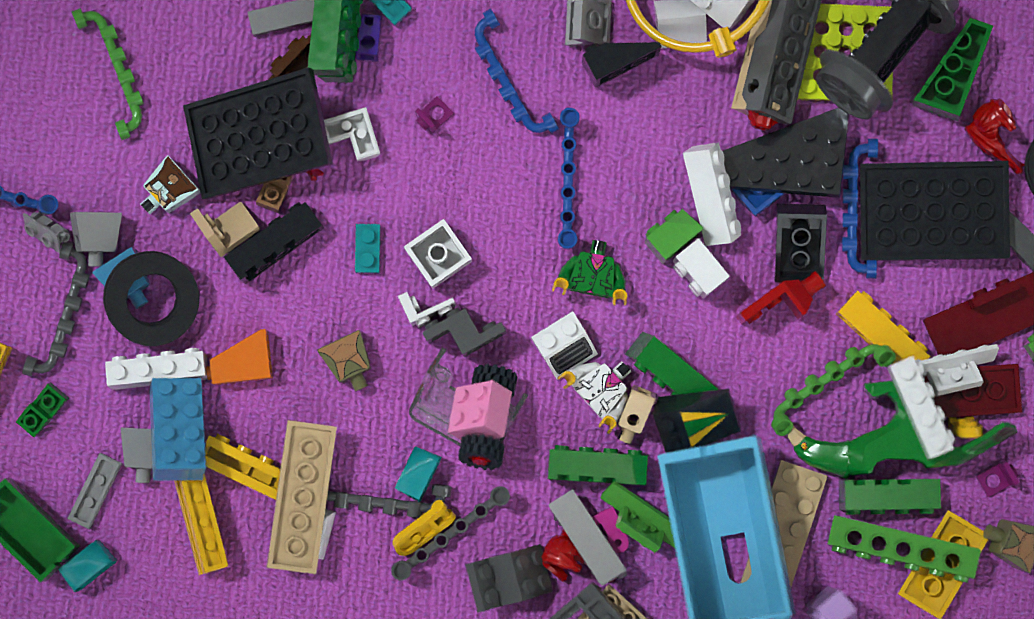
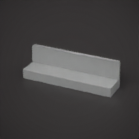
M573 489L549 504V508L601 586H604L616 577L620 580L627 576L626 568Z

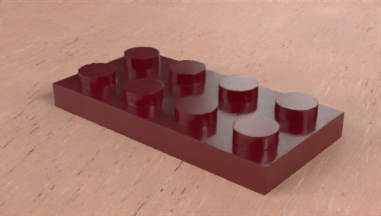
M1019 365L977 366L983 379L982 386L932 397L935 407L940 406L945 418L1022 413ZM927 376L922 377L925 384H930Z

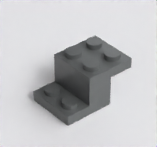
M459 307L446 314L447 319L441 322L436 319L425 325L426 330L422 332L428 344L450 332L464 357L506 334L502 322L496 324L495 321L482 327L483 332L479 334L466 309L460 310Z
M541 544L465 564L478 613L553 592L548 571L542 564L541 556L543 551Z

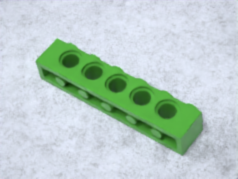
M836 515L833 518L828 545L832 546L831 551L846 554V551L850 550L856 552V557L870 560L871 556L880 557L881 563L895 565V561L905 563L904 568L919 571V568L922 567L929 569V574L943 577L944 573L954 575V580L968 583L969 579H975L981 551L978 548ZM858 532L862 537V541L858 545L850 544L847 540L849 533ZM876 537H881L886 542V547L881 551H877L872 547L871 542ZM900 543H906L910 547L909 555L904 557L898 555L896 546ZM928 548L934 552L935 557L933 561L925 562L921 559L920 553L923 549ZM954 554L958 557L959 564L956 568H950L946 565L945 558L947 555Z

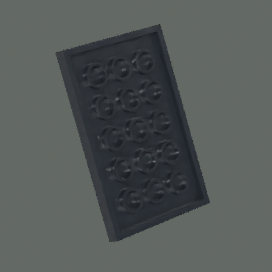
M305 68L183 105L202 199L215 198L333 164L312 68Z
M1009 161L860 164L861 261L1010 259Z

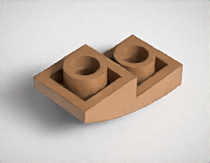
M294 175L264 183L256 200V205L279 213Z

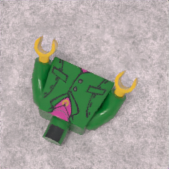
M593 240L590 253L580 251L579 255L572 256L561 268L552 287L553 292L556 287L562 288V295H565L568 290L612 299L613 305L616 304L617 299H622L624 306L627 304L626 280L620 265L614 262V258L604 256L607 242Z

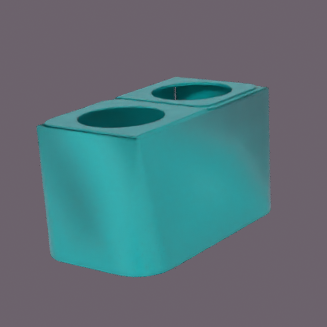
M415 446L395 489L421 502L442 457Z
M95 540L58 570L74 592H78L118 560L100 540Z

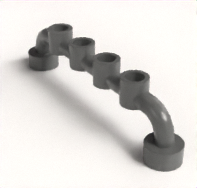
M63 242L59 258L67 261L70 260V257L77 260V268L65 300L49 357L45 363L38 364V358L27 356L22 371L24 375L32 377L34 373L43 374L49 372L55 367L59 357H65L68 344L63 342L66 334H72L75 321L71 320L73 311L79 312L83 298L78 297L80 288L86 289L90 275L85 274L87 269L86 257L82 252L76 251L74 242Z
M432 484L431 494L436 495L432 503L328 491L327 500L333 501L336 508L348 509L349 504L359 505L358 510L372 512L373 507L383 508L382 513L396 515L397 510L407 511V516L419 518L422 513H426L431 509V505L436 500L444 502L446 497H451L452 486Z
M502 486L495 487L491 491L488 500L477 504L473 511L464 518L457 519L451 528L444 533L437 534L431 543L424 548L417 549L415 554L407 561H397L391 568L392 576L399 581L406 580L411 575L412 568L419 563L426 562L432 553L439 548L446 547L449 541L456 535L466 532L469 525L477 519L487 516L488 511L496 505L503 506L507 504L510 499L509 491ZM479 506H483L486 510L482 516L476 513V509ZM459 521L465 522L466 528L464 530L457 528ZM439 536L446 538L444 545L438 544L437 538ZM421 550L427 554L424 560L419 559L417 555Z

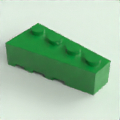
M970 18L934 72L927 79L925 85L914 98L912 106L959 121L992 33L993 25Z
M642 332L625 353L627 357L635 362L634 366L644 374L647 372L654 377L652 379L654 383L662 389L668 388L672 392L670 395L719 390L659 339L648 333Z
M555 445V449L549 450L548 479L612 483L616 481L619 484L646 485L648 456L642 455V450H628V454H618V449L604 448L603 453L594 452L593 447H579V451H571L569 446Z

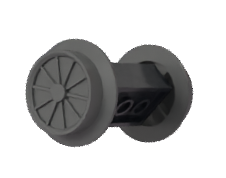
M890 0L892 2L891 9L887 13L883 12L874 30H869L862 39V45L858 49H853L849 56L835 50H825L820 54L819 60L822 69L816 75V82L819 88L836 106L859 119H870L876 111H889L893 106V98L883 83L926 29L940 34H948L954 30L956 22L953 14L959 7L958 0Z

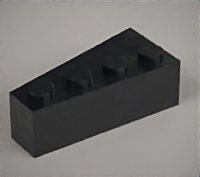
M300 202L296 203L288 210V214L282 218L280 216L275 218L268 224L267 228L256 232L249 240L238 245L223 256L240 281L248 284L324 229L306 202L303 204Z

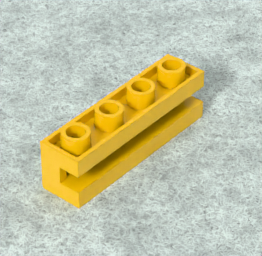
M859 291L854 292L848 301L835 313L869 345L890 346L896 355L895 361L891 365L912 356L914 360L930 358L926 353L928 349L921 342L917 341L915 343L908 337L910 332L901 324L896 326L890 320L892 316L885 309H878L872 304L873 298L864 291L862 293Z
M218 433L216 437L209 435L205 443L206 467L276 500L280 468L273 465V459L262 454L260 458L251 455L252 449L241 444L238 447H234L229 444V438Z
M205 474L203 480H174L198 575L229 567Z

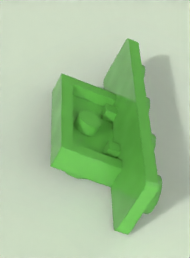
M616 481L612 482L601 494L603 501L619 511L615 527L620 529L621 532L629 535L654 553L661 548L662 540L676 549L671 522L668 516Z

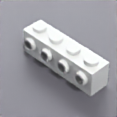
M719 143L692 146L683 152V157L699 222L703 228L702 235L705 246L732 243L741 236V224L737 220L735 212L736 203L729 187L730 178L724 166V153L720 149Z
M199 348L185 349V353L175 354V351L160 352L161 356L153 357L149 353L138 354L135 359H127L126 356L113 357L112 361L105 362L107 386L112 390L146 387L151 385L152 378H201V380H208L206 366H208L207 355L203 351H199Z
M912 356L887 368L927 460L954 449L952 446L955 443L954 437L950 429L945 430L942 420H945L940 406L935 407L932 401V397H935L932 387L929 383L925 384L921 376L924 374V370L920 361H915Z

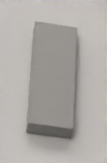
M295 0L248 11L253 36L312 23L314 0Z
M99 453L67 519L87 529H91L123 463L103 453Z

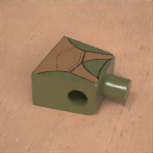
M360 330L317 349L339 383L350 380L355 392L368 386L363 373L372 368Z
M1004 519L999 520L997 527L991 524L987 525L983 536L991 540L989 552L1013 568L1030 573L1034 564V526Z

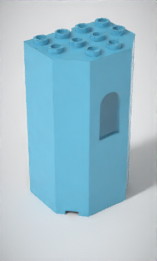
M752 436L658 455L689 619H791L790 616L795 615L796 611L761 437ZM744 532L752 573L746 582L736 583L728 575L721 537Z

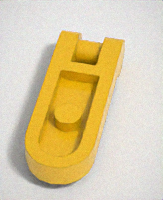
M965 416V418L960 419L948 417V429H950L952 434L962 438L983 436V426L978 421H974L973 416Z
M436 500L431 505L430 510L393 538L392 545L395 551L400 556L412 554L455 521L456 515L451 509H447V505L442 500Z

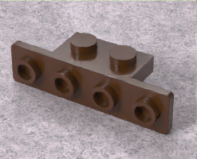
M311 34L307 38L304 36L300 39L295 38L287 47L289 51L283 57L280 55L272 62V69L270 70L272 76L269 79L308 68Z

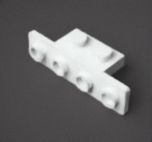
M997 344L990 346L982 345L976 349L959 350L953 354L936 355L931 359L919 360L924 370V374L921 376L928 377L936 396L982 386L983 379L976 365L993 362L999 347Z

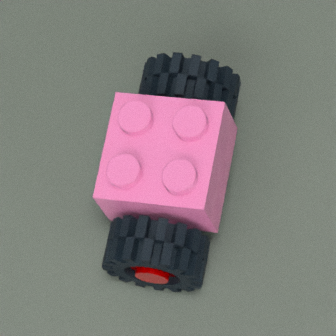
M485 364V366L479 365L475 367L471 385L456 387L448 433L461 440L458 460L463 464L467 463L466 466H474L475 469L482 468L487 470L489 468L494 470V468L498 469L502 466L505 445L497 438L504 437L510 400L512 396L514 397L517 383L516 373L512 372L511 369L506 370L504 366L497 367L495 364L493 366Z

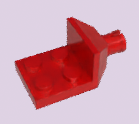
M816 271L803 281H799V279L783 281L740 312L736 318L741 324L745 321L751 324L763 315L761 310L764 307L770 310L784 300L796 318L799 319L808 312L813 301V295L825 288L826 285Z

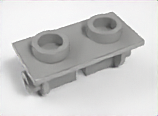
M34 212L31 216L26 213L23 214L26 233L40 240L46 247L60 253V244L70 239L69 231L57 223L53 224L51 219L40 212Z

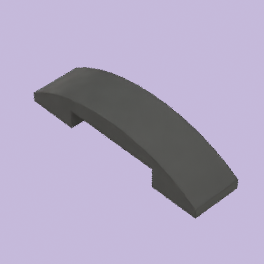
M1009 212L1010 248L1034 272V234Z

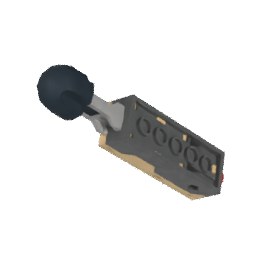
M770 0L763 15L750 30L731 108L747 115L753 128L768 131L777 123H792L822 0Z

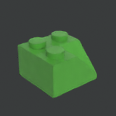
M683 209L678 213L676 210H673L664 218L666 222L661 226L657 222L645 234L647 237L644 243L662 264L667 262L703 230L702 226Z

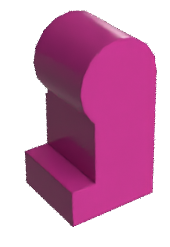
M611 506L591 516L596 525H602L607 541L614 552L618 554L623 553L628 548L629 541L627 535L615 527L618 516L614 507Z

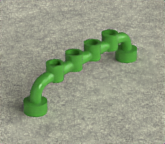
M81 8L71 11L78 30L87 27L86 21L90 20L95 21L99 27L132 112L130 122L125 123L124 119L115 122L121 140L130 138L129 132L135 130L141 123L142 112L140 105L144 103L140 92L133 91L131 83H134L135 80L131 69L125 70L122 61L127 59L122 46L117 48L114 39L118 38L113 24L108 26L105 18L98 12L87 11L82 13Z
M877 344L868 345L861 350H858L856 347L849 348L845 353L846 360L840 364L836 361L828 362L825 366V374L819 378L814 374L809 375L804 381L806 387L800 391L790 388L785 392L784 398L786 400L777 406L774 411L771 427L777 435H787L791 432L793 423L784 414L791 408H799L803 404V400L811 394H820L826 384L832 380L838 381L842 379L845 371L851 367L861 366L865 358L871 354H874V359L879 366L887 367L891 365L896 358L894 351L888 345L881 346Z

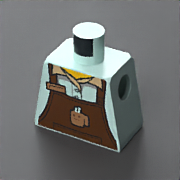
M167 155L144 183V188L151 195L140 205L149 214L154 212L160 205L166 212L170 213L198 196L201 192Z

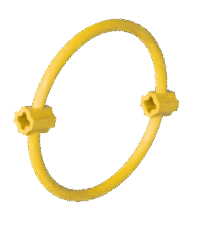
M626 0V3L639 27L656 42L682 52L699 53L714 50L716 57L720 58L737 51L734 42L753 28L763 15L770 0H759L748 19L733 32H730L729 27L718 28L708 34L710 41L703 43H688L667 37L656 30L645 19L636 0Z

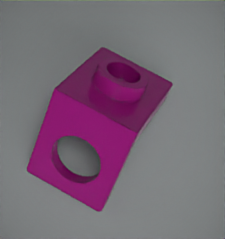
M436 96L423 110L418 108L415 111L418 117L415 121L425 131L429 129L434 133L453 115V112ZM440 106L444 110V115L441 119L435 120L431 118L430 110L432 107Z
M1000 462L976 476L987 497H991L1008 486H1015L1020 483L1017 479L1018 473L1016 469L1008 462ZM989 474H996L999 477L1000 483L996 488L987 486L986 478Z

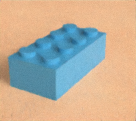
M152 378L149 394L153 481L203 480L206 463L201 378Z

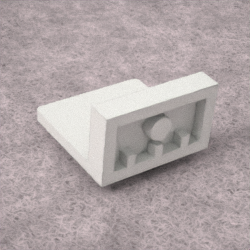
M405 292L398 296L411 325L417 324L418 328L430 323V318L438 314L440 318L446 316L456 306L454 298H451L417 314L421 310L414 295L409 297L408 293Z

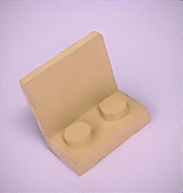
M242 202L237 203L215 220H212L208 213L203 216L198 208L190 213L220 257L232 251L236 246L260 230V227Z

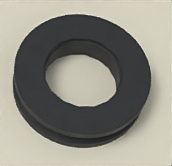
M144 251L123 259L111 271L104 287V309L111 324L123 337L139 345L159 346L178 339L190 328L199 308V290L192 273L180 261L162 252ZM150 274L161 275L167 278L174 287L176 296L174 307L169 315L160 321L151 323L139 321L132 316L128 309V291L132 284L142 276Z

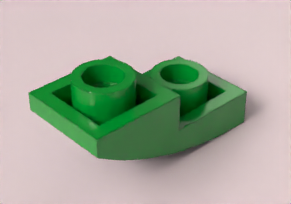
M48 383L34 402L27 406L16 423L31 436L36 437L62 408L69 397L52 383Z

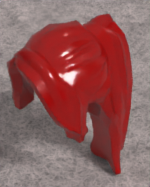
M990 99V102L984 103L973 114L974 121L965 127V131L972 142L984 154L998 161H1009V167L1016 174H1022V168L1025 164L1018 161L1009 152L999 135V127L1001 125L1010 132L1016 129L1012 112L1002 99Z
M564 529L561 535H554L548 541L541 556L543 566L562 582L566 581L568 576L562 568L580 572L582 565L576 561L587 565ZM617 577L611 580L609 583L616 581Z

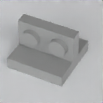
M567 0L565 45L574 47L598 43L600 46L604 43H610L612 0Z

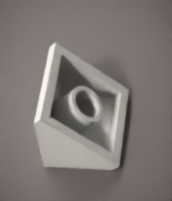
M691 0L654 1L656 28L660 33L682 42H707L706 13ZM661 44V46H662L661 49L668 48V47H665V46H663V45Z

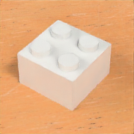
M444 219L404 246V249L432 289L472 262V258Z
M699 238L673 260L675 264L673 269L681 278L685 276L690 282L688 287L696 297L701 295L704 299L730 277Z

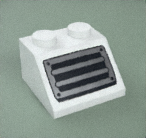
M573 311L531 337L556 379L562 373L570 371L598 355Z

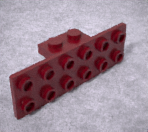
M1034 272L1011 282L1008 278L994 283L995 289L987 291L986 287L972 293L974 298L925 318L923 323L937 355H949L959 350L976 349L1034 325Z

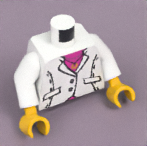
M622 361L612 370L605 363L600 365L597 362L578 365L558 376V380L560 378L567 380V385L563 387L564 389L572 386L602 419L598 426L601 427L602 424H607L609 426L607 434L612 432L628 400V395L625 392L628 388L621 381L631 373V370Z

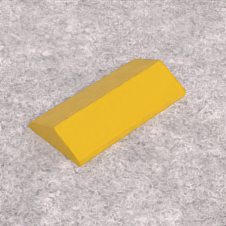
M949 510L931 537L978 548L981 551L988 541L983 536V530ZM928 548L924 549L921 559L925 562L934 560V552ZM949 554L945 558V563L950 568H956L959 564V559L956 555ZM920 567L919 571L912 570L898 595L932 616L941 619L963 582L954 580V575L944 573V576L940 577L929 574V569Z

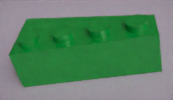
M940 479L839 480V510H846V515H861V510H870V514H885V509H895V514H910V509H919V514H934V509H941Z

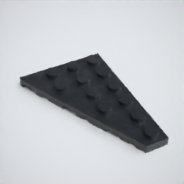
M836 108L723 150L724 166L730 178V189L840 198L850 114L840 108Z

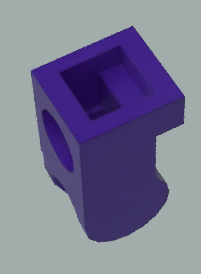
M362 13L361 26L358 32L359 49L355 52L357 60L378 62L381 15Z

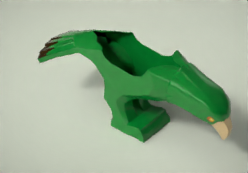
M893 381L863 385L864 391L871 399L888 396L895 403L896 413L886 425L851 441L825 442L807 437L796 429L793 424L791 432L788 433V439L798 458L806 464L847 479L852 475L871 474L876 463L885 459L914 460L922 463L925 468L962 465L984 453L985 450L1017 433V429L1010 422H1002L983 436L961 446H953L954 449L927 460Z

